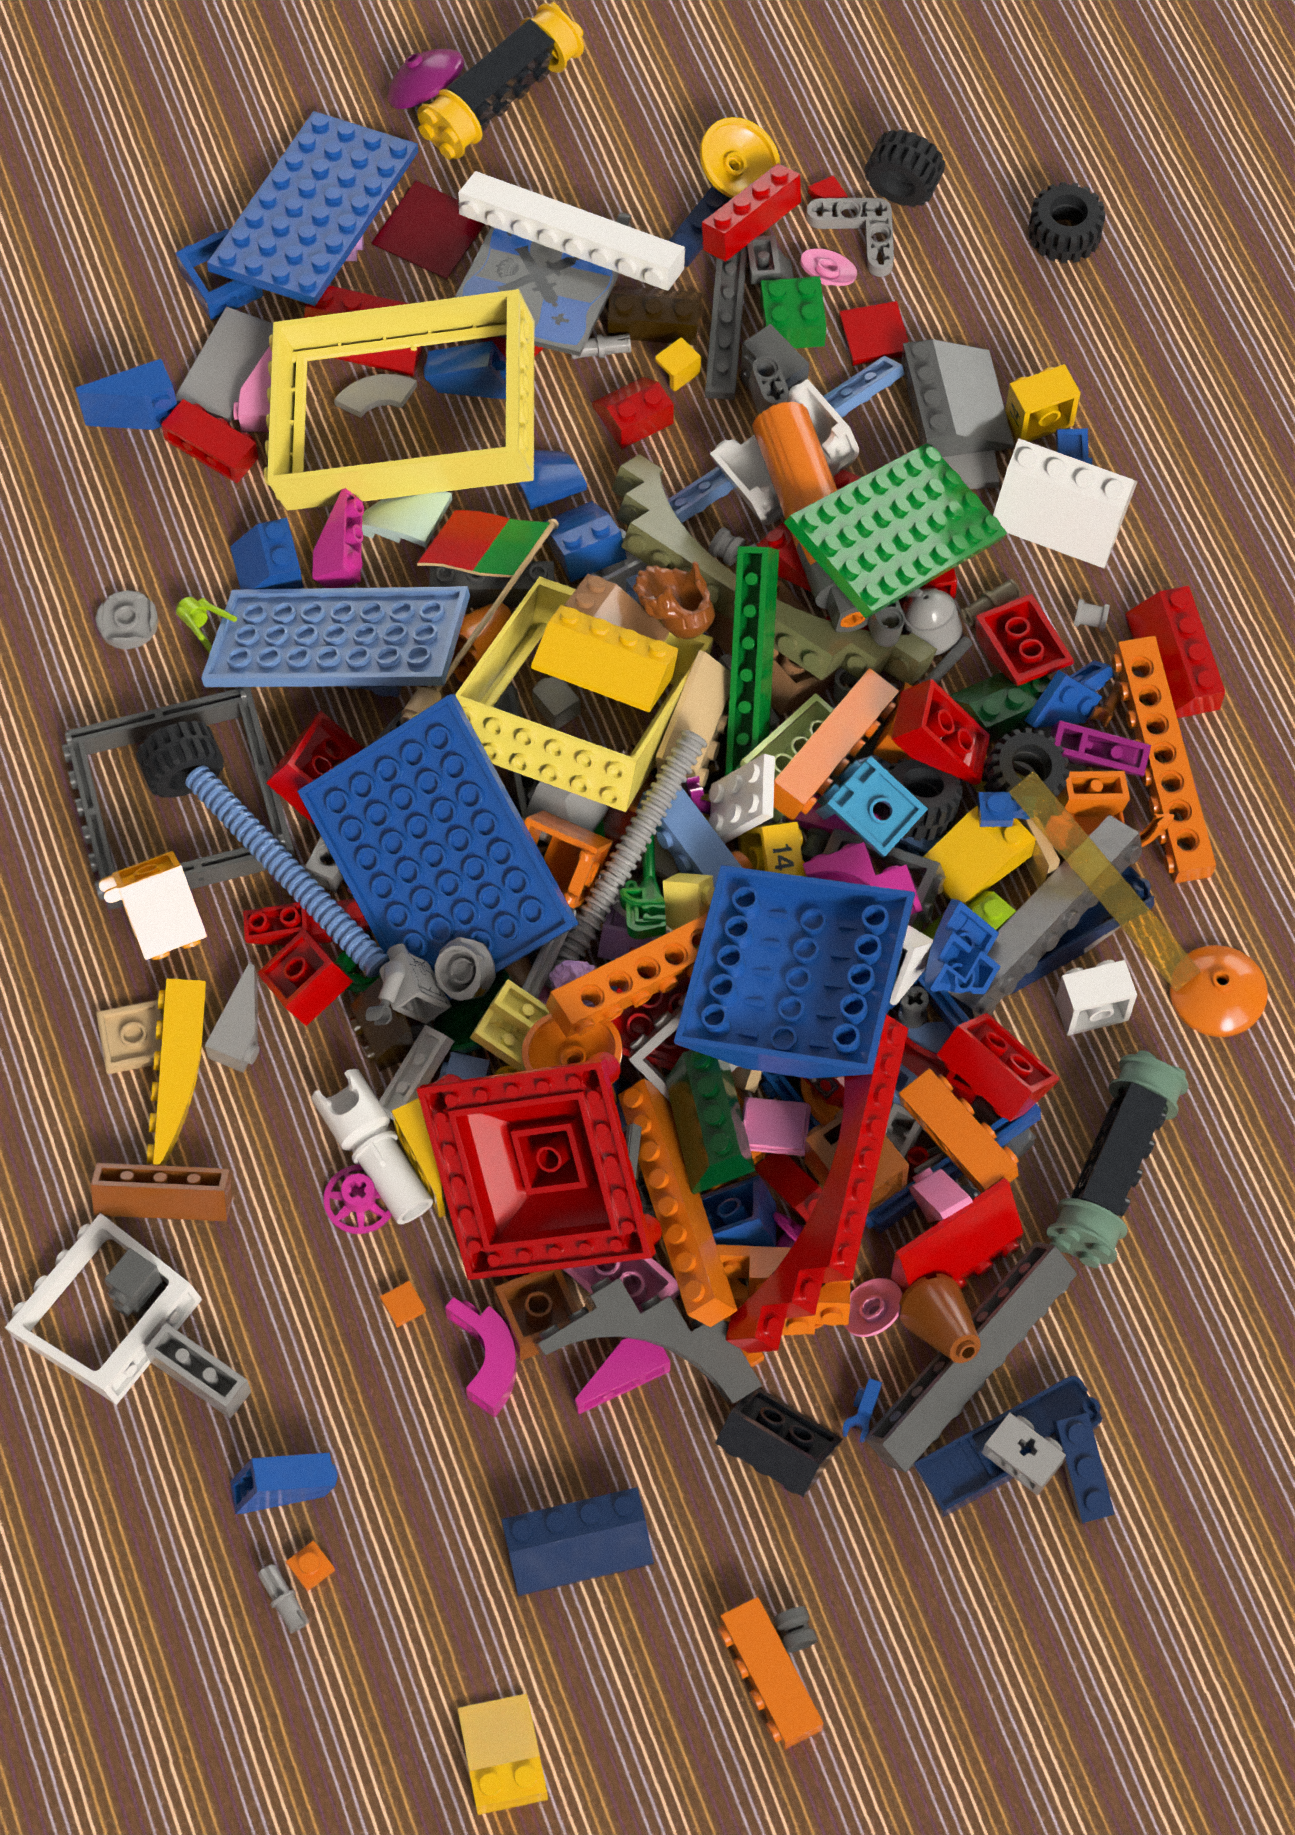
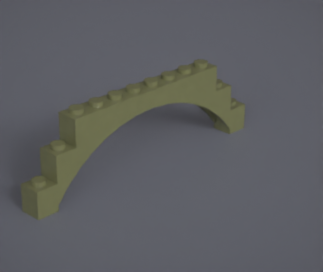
M640 454L621 465L611 489L624 498L616 519L629 527L621 547L649 566L657 565L660 568L664 567L670 570L678 568L679 570L689 572L691 571L693 561L698 562L700 574L705 579L707 589L710 592L713 608L734 622L736 574L710 555L689 534L677 518L662 487L661 476L664 470ZM776 599L774 649L820 680L825 679L839 667L858 679L871 668L877 674L885 670L901 682L912 685L927 673L937 651V648L914 633L900 635L899 641L895 645L883 647L874 641L871 632L858 629L852 632H835L832 621L816 617Z

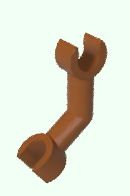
M1120 675L1103 706H1095L1089 717L1090 720L1097 719L1103 722V727H1108L1113 717V712L1121 700L1119 682H1122Z

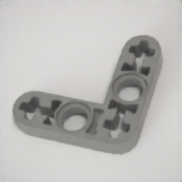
M882 198L814 199L808 204L806 219L813 228H865L868 271L878 277L890 274L893 269L894 247L892 208L887 200ZM845 209H852L857 214L852 218H846L841 212ZM832 210H836L835 217H832ZM862 210H865V217H862ZM879 210L881 216H876L875 211ZM816 211H822L823 216H817ZM875 233H883L887 239L877 242L871 236ZM878 252H883L882 259L884 264L882 265L878 264L877 261Z

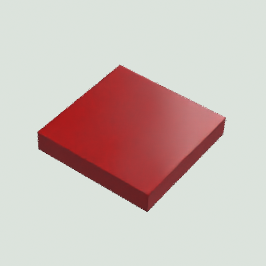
M897 301L839 311V320L852 366L875 362L883 356L890 359L902 357L903 343H908L909 341Z

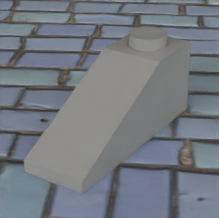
M248 963L205 1044L209 1059L244 1073L248 1063H254L259 1053L258 978L255 966Z

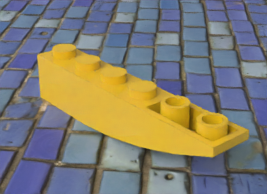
M166 979V990H159L158 1009H164L163 1020H157L156 1040H162L161 1051H155L154 1070L160 1071L159 1082H152L151 1101L157 1102V1113H150L149 1132L155 1133V1144H148L147 1164L165 1166L175 1147L189 1111L202 1052L206 981Z

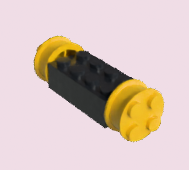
M551 2L550 4L544 3L540 5L533 18L522 20L520 27L452 83L448 90L441 89L432 103L422 104L418 108L417 115L420 122L418 129L420 134L426 140H430L446 159L461 158L469 144H477L481 141L482 132L488 127L492 118L496 115L498 117L502 116L508 110L511 102L516 98L518 100L522 99L528 93L530 86L536 81L538 83L542 82L550 71L555 73L562 72L566 68L569 59L578 58L583 54L582 28L576 22L571 21L556 3Z

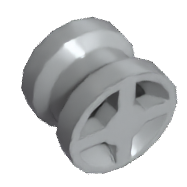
M723 527L711 541L708 553L714 557L720 556L725 564L731 566L737 561L738 546H745L746 540L740 536H732L731 532Z

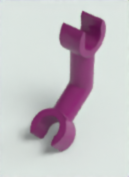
M688 777L686 781L688 796L701 813L709 814L710 816L711 802L701 799L704 792L703 787H700V777Z

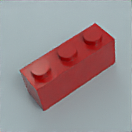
M182 399L161 424L165 441L235 483H238L259 459L256 441L251 435L246 432H238L226 420L213 417L197 403L191 404Z

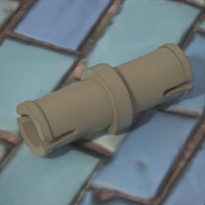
M1009 579L996 589L983 592L980 595V599L960 610L963 621L968 626H973L976 623V615L1004 605L1012 599L1019 597L1021 594L1019 586L1014 580Z

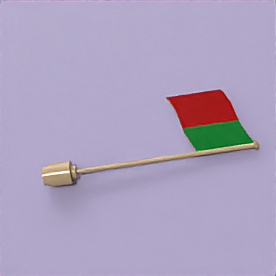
M455 510L420 558L417 566H440L480 576L511 578L450 664L446 681L552 530L558 528L559 523L556 519H549L547 522L525 521L481 511ZM443 686L418 688L402 710L401 724L410 720L411 716L416 713H421L440 701L442 695L439 691Z

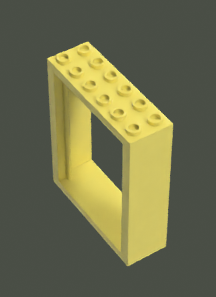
M539 576L455 695L492 764L626 812L656 764V754L697 654L701 650L710 655L713 637L701 634L693 639H682L675 637L669 632L665 643L679 648L673 678L670 681V684L674 686L630 756L618 753L494 708L500 696L536 644L543 637L551 617L560 605L564 606L576 590Z

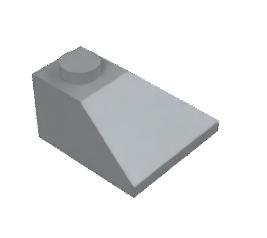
M540 781L523 819L526 820L528 816L544 810L594 832L608 812V807ZM542 831L539 839L549 844L552 835Z

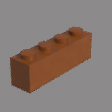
M97 1163L90 1185L94 1215L101 1213L104 1216L227 1221L232 1202L230 1169Z

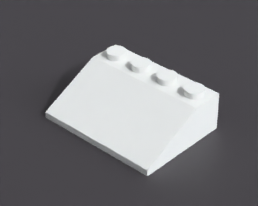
M1018 438L993 516L999 520L1001 526L1009 534L1105 568L1138 481Z

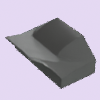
M775 235L757 236L747 244V267L750 284H758L762 280L794 278L791 260L785 257L778 249Z

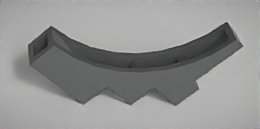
M607 1276L592 1285L590 1288L593 1293L586 1296L592 1310L588 1311L587 1307L584 1306L568 1316L571 1321L560 1329L557 1324L552 1325L538 1334L541 1340L534 1344L540 1355L545 1356L568 1344L591 1338L623 1337L646 1341L668 1349L693 1364L713 1383L727 1404L737 1402L762 1386L742 1350L725 1341L728 1327L724 1320L709 1327L695 1319L691 1322L693 1329L690 1330L671 1297L668 1296L661 1299L658 1294L642 1303L643 1311L639 1312L620 1278L610 1281Z

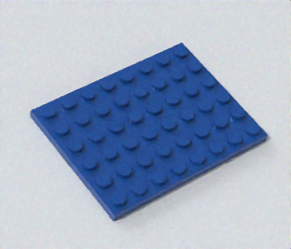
M449 694L297 791L384 954H387L388 949L392 946L404 944L408 953L427 961L435 974V963L439 956V951L452 940L462 937L486 945L492 955L495 964V974L579 925L455 694ZM445 993V995L447 996L449 1002H450L451 1000H453V998H451L450 996H448V995Z

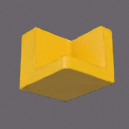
M682 337L655 356L656 363L670 375V388L674 392L701 373V356Z

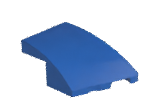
M534 450V481L515 483L519 492L522 491L530 510L587 490V483L578 466L569 454L562 451Z
M951 899L937 928L927 961L925 988L934 992L950 991L954 993L985 994L1001 967L987 955L999 932L959 900Z

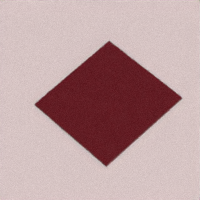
M415 181L371 244L448 279L485 224L459 215L458 199L419 181Z

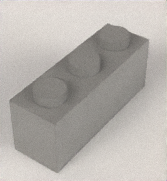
M167 1323L164 1324L145 1348L148 1359L152 1364L230 1419L251 1393L246 1378Z

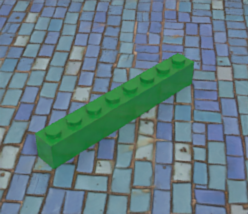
M738 546L726 775L740 768L742 759L769 736L779 550L770 547Z

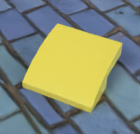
M508 979L486 1010L470 1039L516 1070L525 1071L522 1061L524 1038L530 1028L550 1012L544 1003Z

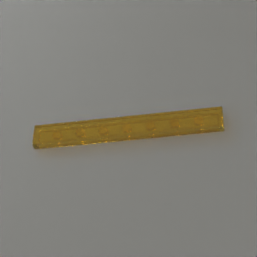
M1034 771L1008 791L1175 992L1201 972L1198 966Z

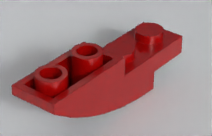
M355 898L336 901L338 906L344 909V913L350 915V920L357 922V927H361L364 932L372 931ZM300 902L243 911L244 938L246 943L287 945L303 928L318 943L334 941L332 937L326 934V930L320 927V923L315 922L313 916L307 914V909H303L300 906Z

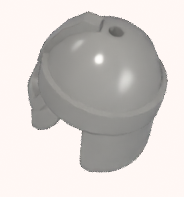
M930 587L916 589L906 596L902 608L905 617L902 628L903 634L905 635L908 632L910 634L914 633L937 648L935 655L951 650L960 641L963 632L953 598L944 591Z

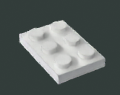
M762 754L711 784L709 792L711 809L708 822L724 844L773 817L774 756Z

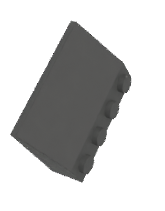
M934 339L903 343L901 365L905 373L904 379L921 446L924 444L932 445L940 452L942 457L1014 449V442L989 350Z

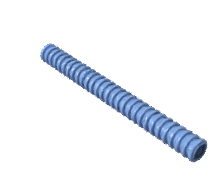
M206 765L192 770L185 782L186 786L192 789V793L197 795L200 801L204 802L212 814L217 815V819L223 822L231 834L236 835V839L242 842L250 854L255 855V859L261 862L264 868L268 869V873L274 875L277 882H281V886L287 889L288 894L293 896L296 902H300V906L303 909H307V914L313 916L315 922L320 923V927L326 930V934L332 937L335 943H339V947L342 950H346V955L352 957V961L355 964H359V968L365 971L367 977L373 978L380 975V968L390 961L389 956L383 954V950L377 947L375 941L370 940V936L364 933L361 927H357L355 920H350V915L344 913V909L338 906L336 900L331 899V895L325 892L322 886H318V882L312 879L311 874L305 872V868L299 865V862L292 857L291 853L286 852V848L280 845L277 839L273 838L272 833L267 832L266 827L261 825L258 819L254 818V815L248 811L247 807L242 805L241 801L235 798L232 792H229L228 787L223 785L222 781L216 778V775L210 772Z

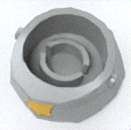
M458 937L445 945L439 951V956L435 963L437 986L448 996L458 1001L485 996L496 978L495 964L486 945L462 937Z

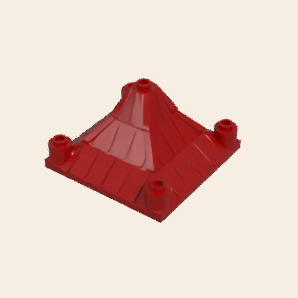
M598 1052L585 1062L463 1080L454 1074H447L434 1083L423 1084L417 1088L467 1280L650 1259L656 1254L654 1245L661 1238L662 1227L655 1217L643 1214V1207L635 1183L636 1180L611 1086L620 1075V1064L612 1054Z

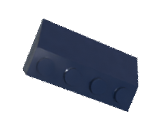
M638 1487L501 1519L518 1597L654 1564Z

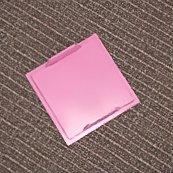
M745 1097L742 1117L750 1150L805 1156V1139L808 1134L811 1106L803 1102Z

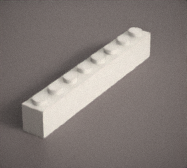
M475 171L458 192L459 215L613 270L668 291L684 270V246Z

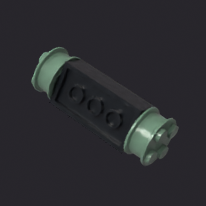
M1138 1051L1137 1054L1125 1055L1120 1059L1119 1068L1121 1072L1119 1077L1111 1081L1109 1085V1092L1114 1099L1111 1101L1071 1197L1059 1201L1057 1221L1049 1225L1047 1229V1236L1051 1240L1050 1245L1056 1246L1060 1252L1069 1253L1080 1258L1079 1260L1083 1264L1092 1268H1098L1099 1264H1111L1116 1261V1245L1119 1239L1124 1238L1128 1232L1126 1224L1118 1215L1122 1217L1128 1209L1131 1199L1127 1195L1131 1187H1136L1142 1176L1143 1170L1139 1168L1142 1159H1147L1153 1150L1155 1141L1151 1140L1154 1131H1159L1165 1120L1173 1119L1177 1116L1179 1111L1176 1104L1180 1095L1185 1094L1189 1087L1184 1070L1156 1059L1153 1054L1147 1051Z

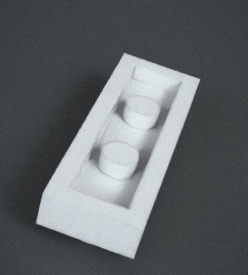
M427 1025L424 1026L379 1100L391 1120H393L391 1111L419 1098L417 1088L423 1084H429L454 1043L452 1039Z

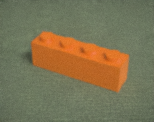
M929 1068L899 1092L900 1102L905 1110L980 1193H983L1003 1178H1006L1010 1183L1019 1176L1016 1164L1019 1160L1009 1147L1005 1146L1002 1148L994 1140L997 1136L986 1122L980 1124L973 1117V1114H975L973 1108L964 1098L958 1100L951 1092L953 1087L942 1074L936 1076Z
M759 1597L720 1615L721 1627L717 1628L718 1634L726 1648L732 1646L737 1656L733 1660L735 1668L741 1679L747 1677L754 1689L749 1694L757 1710L764 1709L770 1721L766 1723V1728L774 1743L780 1741L785 1750L821 1732L824 1723Z

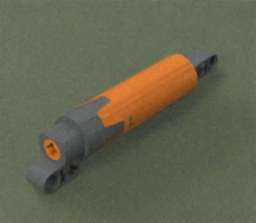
M762 356L754 361L749 379V389L759 413L752 427L785 520H787L793 513L837 491V487L808 409L802 403L787 402L789 390L778 362L771 357ZM790 531L817 606L828 610L835 632H852L868 625L872 638L878 645L883 647L895 645L899 641L905 622L899 600L865 619Z

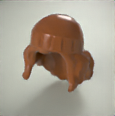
M693 561L691 571L689 572L679 570L678 568L672 570L664 567L660 568L657 565L647 566L645 571H638L633 590L637 593L641 605L650 617L661 619L664 627L677 638L693 639L708 630L714 621L715 611L710 600L711 596L707 589V583L700 574L698 562Z

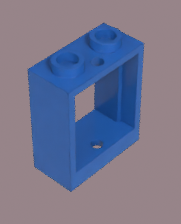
M228 228L221 232L213 233L208 238L193 245H187L180 251L175 252L179 271L211 321L220 317L226 306L237 309L263 297V290L261 288L237 280L208 292L193 268L211 258L230 231Z

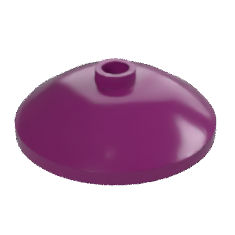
M433 49L412 54L405 60V63L399 68L391 81L387 93L388 102L395 109H406L433 98L439 94L441 89L447 88L458 77L464 67V58L460 52L452 49Z

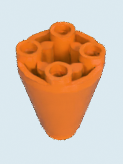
M488 604L464 616L451 663L493 604ZM500 604L453 671L457 679L462 683L465 682L511 617L512 613L505 604Z

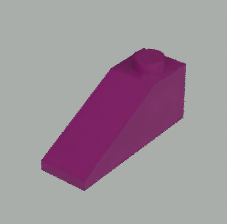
M1061 720L1052 726L1050 736L1056 739L1054 744L1057 747L1060 745L1063 747L1062 757H1068L1069 763L1109 771H1125V774L1144 776L1151 745Z

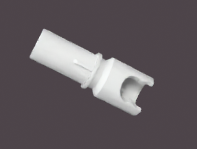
M357 1069L347 1070L344 1073L349 1084L346 1088L328 1098L324 1097L320 1090L315 1091L311 1097L312 1102L343 1150L353 1152L352 1160L354 1164L361 1165L366 1175L373 1181L376 1191L396 1223H408L425 1213L432 1206L433 1199L396 1142L398 1139L397 1134L394 1131L388 1130L390 1118L361 1072Z

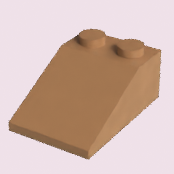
M587 574L564 605L595 618L604 619L622 628L634 630L638 634L665 642L669 636L667 628L657 619L650 617L645 609L617 584L606 581L599 576Z

